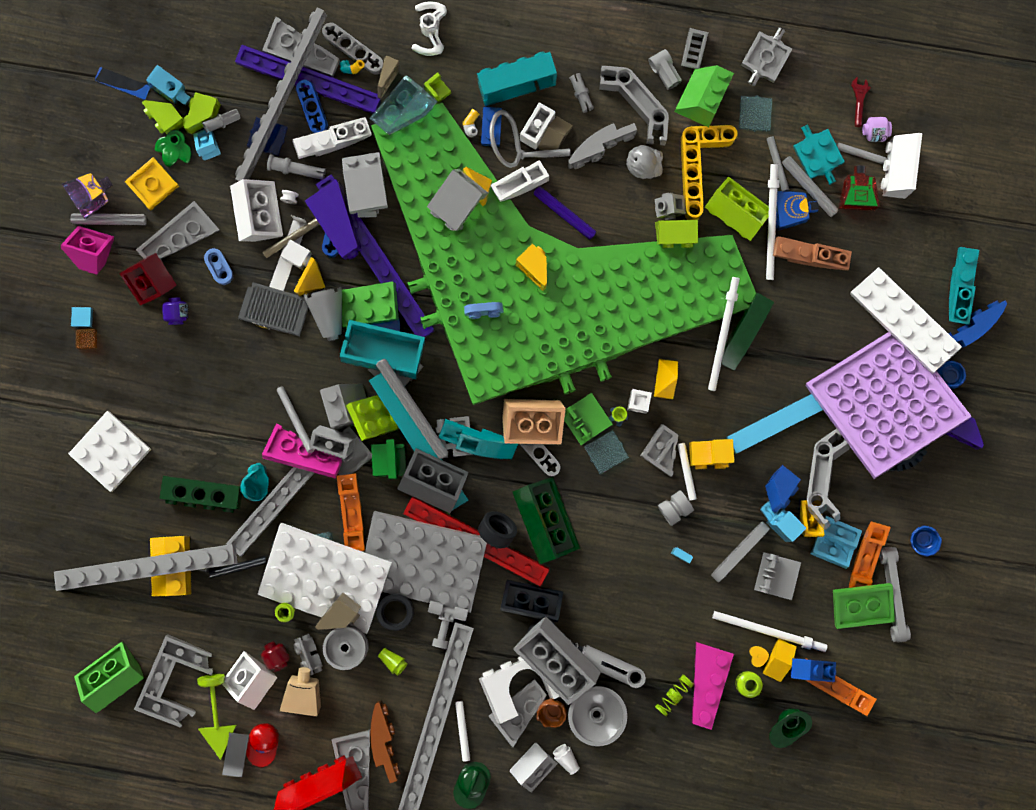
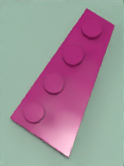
M277 423L262 453L263 459L336 478L342 465V458L335 455L332 456L331 454L328 455L324 451L321 452L315 449L314 452L307 453L297 434L284 430Z
M696 642L692 723L712 729L734 654Z

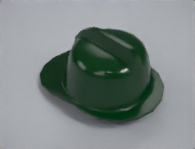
M798 709L784 710L778 718V723L770 731L769 740L771 744L777 748L791 745L812 727L811 716Z
M468 763L459 774L453 794L457 804L463 808H475L484 799L491 777L488 768L482 763Z

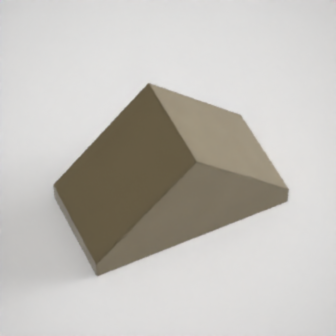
M556 117L548 125L538 149H559L573 125Z

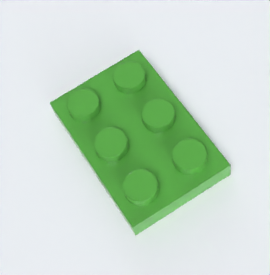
M392 281L342 290L343 328L347 329L349 320L370 325L399 320L396 283Z
M891 583L833 590L834 620L837 629L895 622L893 585Z

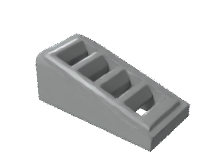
M689 29L681 66L692 69L700 68L709 32ZM692 36L702 38V41L692 40ZM690 44L700 45V49L690 47ZM689 51L698 52L699 55H698V56L691 55V54H688V52H689ZM687 58L695 59L697 64L687 62L686 60Z

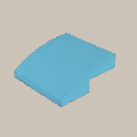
M825 516L824 519H827L831 526L824 530V537H816L810 554L847 569L853 552L857 548L862 530L840 521L835 522L833 518Z

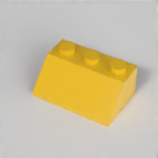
M190 536L150 538L151 557L190 551ZM191 571L151 577L152 596L191 594Z

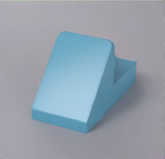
M204 129L193 134L196 151L199 156H202L203 160L221 154L213 131L206 133Z

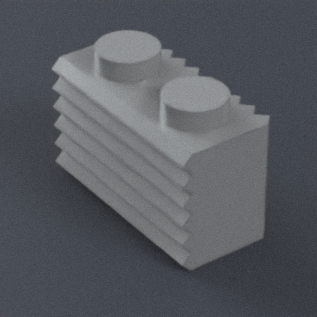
M319 425L312 432L309 447L310 449H317V451H324L328 455L331 454L332 456L335 455L345 459L353 452L356 436Z

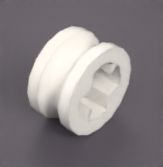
M282 190L283 197H280L281 201L297 204L296 198L299 196L298 193Z

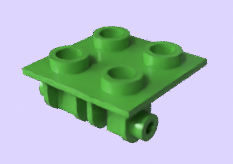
M592 393L565 409L564 421L580 445H583L613 425Z

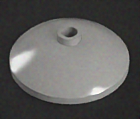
M592 686L570 704L568 721L572 732L580 741L591 746H605L614 742L623 733L627 723V709L623 700L615 691L603 686ZM599 711L600 715L598 717H594L593 712Z

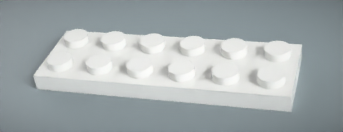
M879 267L851 291L850 295L932 374L962 348Z

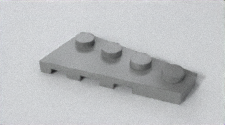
M275 17L262 51L291 62L294 48L299 46L301 42V34L290 25L282 22L278 17ZM314 43L303 67L333 78L340 60L320 45Z
M193 201L137 248L136 251L143 259L154 253L160 259H163L220 230L198 204Z
M371 729L332 739L335 758L337 759L344 755L346 758L353 756L362 776L361 779L343 790L347 810H369Z

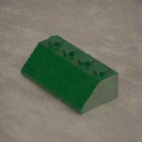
M553 477L512 492L539 564L580 549Z

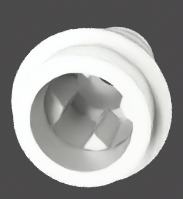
M562 744L554 750V759L570 775L580 769L571 748L567 747L566 744Z

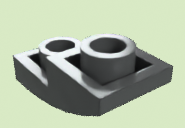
M229 732L222 775L242 777L249 735Z

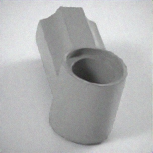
M666 49L648 58L652 70L658 73L667 90L681 83L682 79L674 68L672 58Z

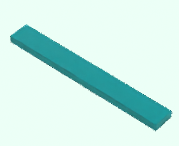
M380 373L370 379L369 382L412 449L415 451L417 448L438 458L384 376ZM462 490L452 510L468 501Z

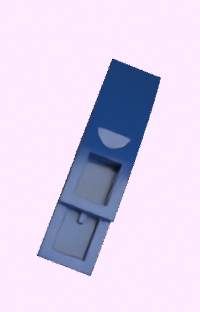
M997 300L987 305L988 309L983 312L979 309L971 313L972 318H970L969 326L966 324L958 328L959 333L953 336L951 332L948 334L962 348L973 343L998 321L1007 306L1006 300L1001 303Z

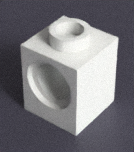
M289 240L280 256L285 261L303 270L307 266L312 253L294 241Z
M632 389L627 410L646 414L649 410L652 393Z

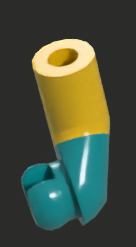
M348 60L340 62L341 72L347 74H357L365 66L362 60H357L353 65H350Z

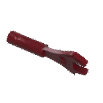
M856 77L851 83L856 96L855 127H862L863 101L865 94L870 90V86H868L867 79H865L864 85L857 84L858 77Z

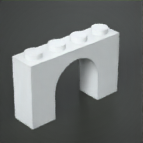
M518 657L519 661L513 664L509 661L500 665L501 669L495 672L493 669L482 673V678H479L496 722L499 724L518 716L509 693L510 681L517 672L523 669L533 670L521 657ZM542 679L544 686L547 690V693L549 695V698L556 699L560 697Z

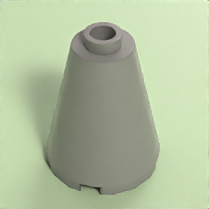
M341 287L337 288V292L333 288L313 292L311 294L312 297H309L308 294L304 295V299L322 337L327 338L328 341L339 339L338 335L342 334Z

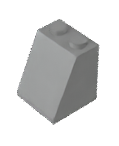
M338 384L321 389L320 393L330 427L339 431L349 426H355L346 405L367 398L363 384Z

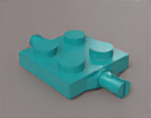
M808 124L803 126L801 129L806 138L795 144L793 148L806 174L811 179L825 175L829 185L835 183L836 180L832 171L844 164L845 161L829 129L812 134Z

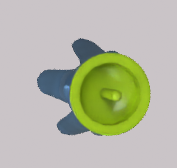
M619 406L610 409L612 415L609 419L611 422L615 420L617 426H621L622 422L628 419L627 411L624 407Z

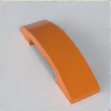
M356 473L337 475L344 528V545L364 551V527Z
M870 522L859 547L848 588L872 585V576L882 546H885L890 526Z
M835 676V682L805 680L868 716L877 700Z

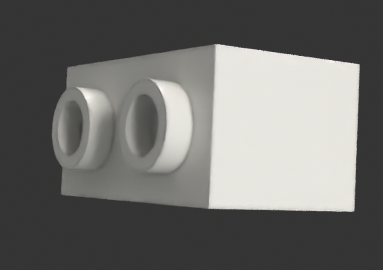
M539 102L520 133V141L536 150L548 125L555 119V111Z

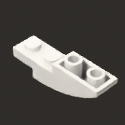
M366 117L330 126L329 130L293 139V144L299 159L312 155L317 157L355 144L370 137L372 134Z

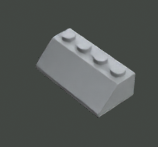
M544 617L533 626L513 649L568 705L594 686L601 673L547 617Z

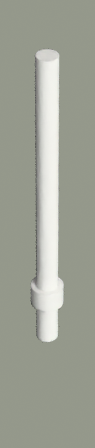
M771 164L770 180H768L770 192L766 280H774L775 256H773L776 235L777 188H779L780 180H778V164Z
M732 277L730 290L726 294L727 304L708 390L716 391L734 303L738 299L737 289L740 278Z
M717 611L713 613V619L802 645V648L809 650L813 648L823 652L827 650L826 644L813 641V638L807 636L803 638Z

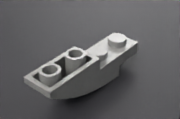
M613 123L591 135L577 148L569 159V169H579L589 161L597 162L604 156V147L609 149L616 146L617 142L622 140L624 142L632 140L637 132L635 123L618 130Z

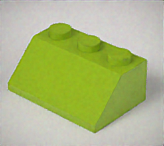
M727 177L705 206L712 215L720 218L727 226L732 227L743 238H747L750 241L769 217V206L730 177Z

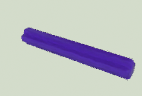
M541 186L536 188L534 196L589 240L595 236L596 231Z

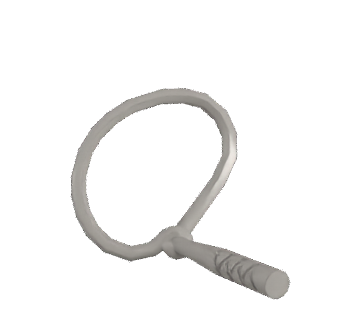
M502 109L493 115L490 123V141L495 155L506 167L512 168L517 166L520 159L523 160L525 157L571 156V149L524 152L521 150L517 125L512 115ZM500 115H504L512 126L517 151L514 163H508L503 159L495 143L494 126Z

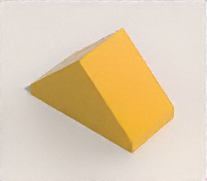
M801 500L799 521L806 527L802 532L803 536L824 537V529L809 512L807 500ZM814 501L812 504L820 506L821 501Z
M778 638L762 674L781 682L792 667V658L795 656L797 646Z

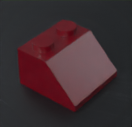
M156 253L119 273L140 306L162 296L177 286Z

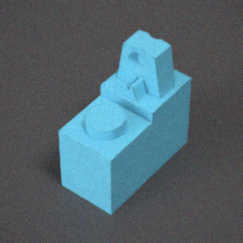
M769 501L760 509L768 520L766 523L785 542H793L806 529L790 511L786 512L783 509H779L774 513Z

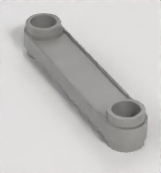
M883 547L879 560L881 564H884L886 583L893 585L895 622H892L893 626L890 628V634L893 642H906L911 639L909 626L905 624L896 565L899 561V555L896 547Z

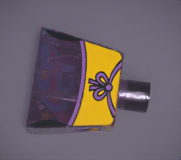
M92 173L62 184L84 219H87L108 202L104 191L113 186L107 176L97 181Z

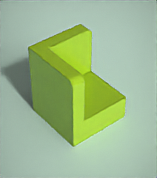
M436 73L424 83L425 92L436 104H439L451 94V90L441 80L439 73Z

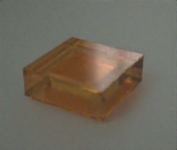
M77 329L76 349H97V330Z

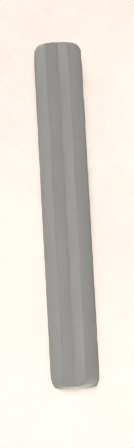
M788 156L783 160L782 165L812 198L818 202L821 208L830 217L834 216L838 212V208L792 157Z
M72 213L70 219L72 224L146 225L147 222L146 215L91 214L87 217V213Z

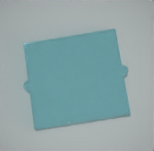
M758 95L755 97L741 96L739 129L752 130L753 132L756 130L770 131L772 98L758 97Z
M613 430L584 447L591 458L590 462H593L599 474L629 458L622 446L623 443L618 440Z

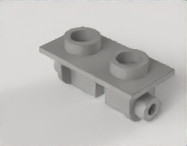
M307 634L302 636L303 640L300 637L294 639L295 652L297 655L300 654L302 660L300 662L301 667L309 668L310 675L314 674L313 670L315 673L322 671L321 667L323 665L318 653L312 656L310 652L317 650L313 638Z

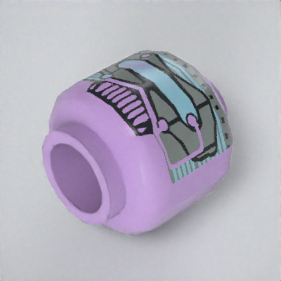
M870 117L867 123L863 124L862 133L866 135L867 140L870 142H884L891 136L892 123L886 117Z

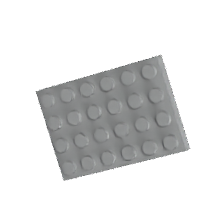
M374 511L365 553L392 562L382 592L401 594L407 598L427 603L434 601L450 608L459 607L467 609L471 613L487 543L480 535Z

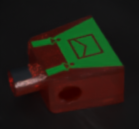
M854 166V175H848L844 180L839 209L875 211L879 207L876 178L874 176H866V166Z

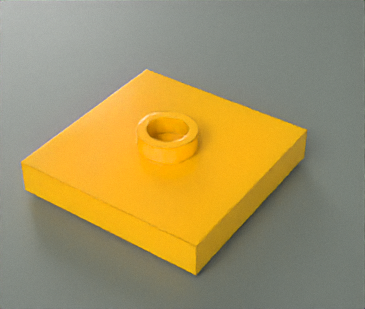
M154 157L125 181L150 211L179 187Z

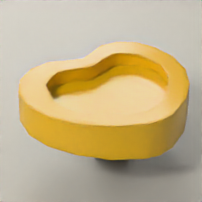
M753 646L749 650L753 666L761 667L767 662L769 654L764 648Z

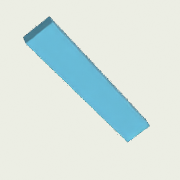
M811 394L728 436L727 439H733L734 452L737 454L823 409Z

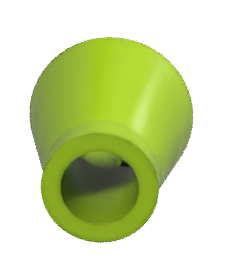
M281 603L275 609V616L281 622H289L294 616L295 608L291 604Z
M386 648L378 655L392 674L395 673L397 676L402 673L408 664L405 662V658Z

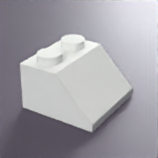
M243 651L226 675L225 682L222 685L238 703L255 710L277 677L264 664Z

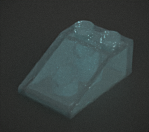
M405 75L370 119L388 135H391L425 117L433 109L437 101L425 89Z

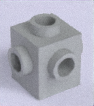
M664 193L662 197L655 199L657 218L668 221L676 220V217L685 215L684 195Z

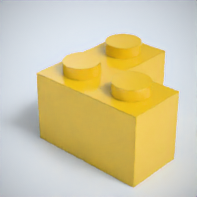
M733 439L689 443L690 466H695V469H707V465H714L715 469H724L729 467V464L734 463Z

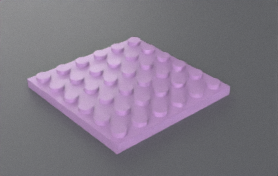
M889 332L810 380L805 385L874 479L971 418L969 412L937 371L933 374L929 372Z

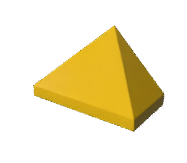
M468 167L463 168V172L489 194L492 180ZM488 194L479 201L482 207L486 205Z
M312 257L294 289V292L299 296L325 288L318 263Z
M659 359L654 397L673 399L678 379V361Z

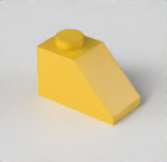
M532 244L516 259L515 265L544 291L547 285L546 253L539 246L536 247Z

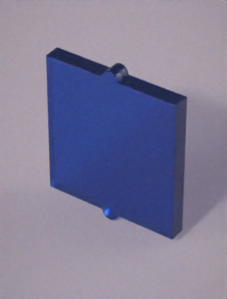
M256 117L253 128L250 130L251 134L247 143L249 148L253 143V134L256 131L258 132L261 126V118ZM275 124L263 152L279 156L282 144L285 143L284 138L288 129L287 126Z

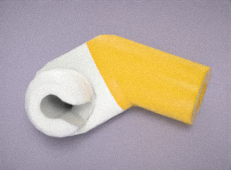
M474 109L470 111L463 121V128L468 137H474L478 133L474 122L478 118L479 113Z

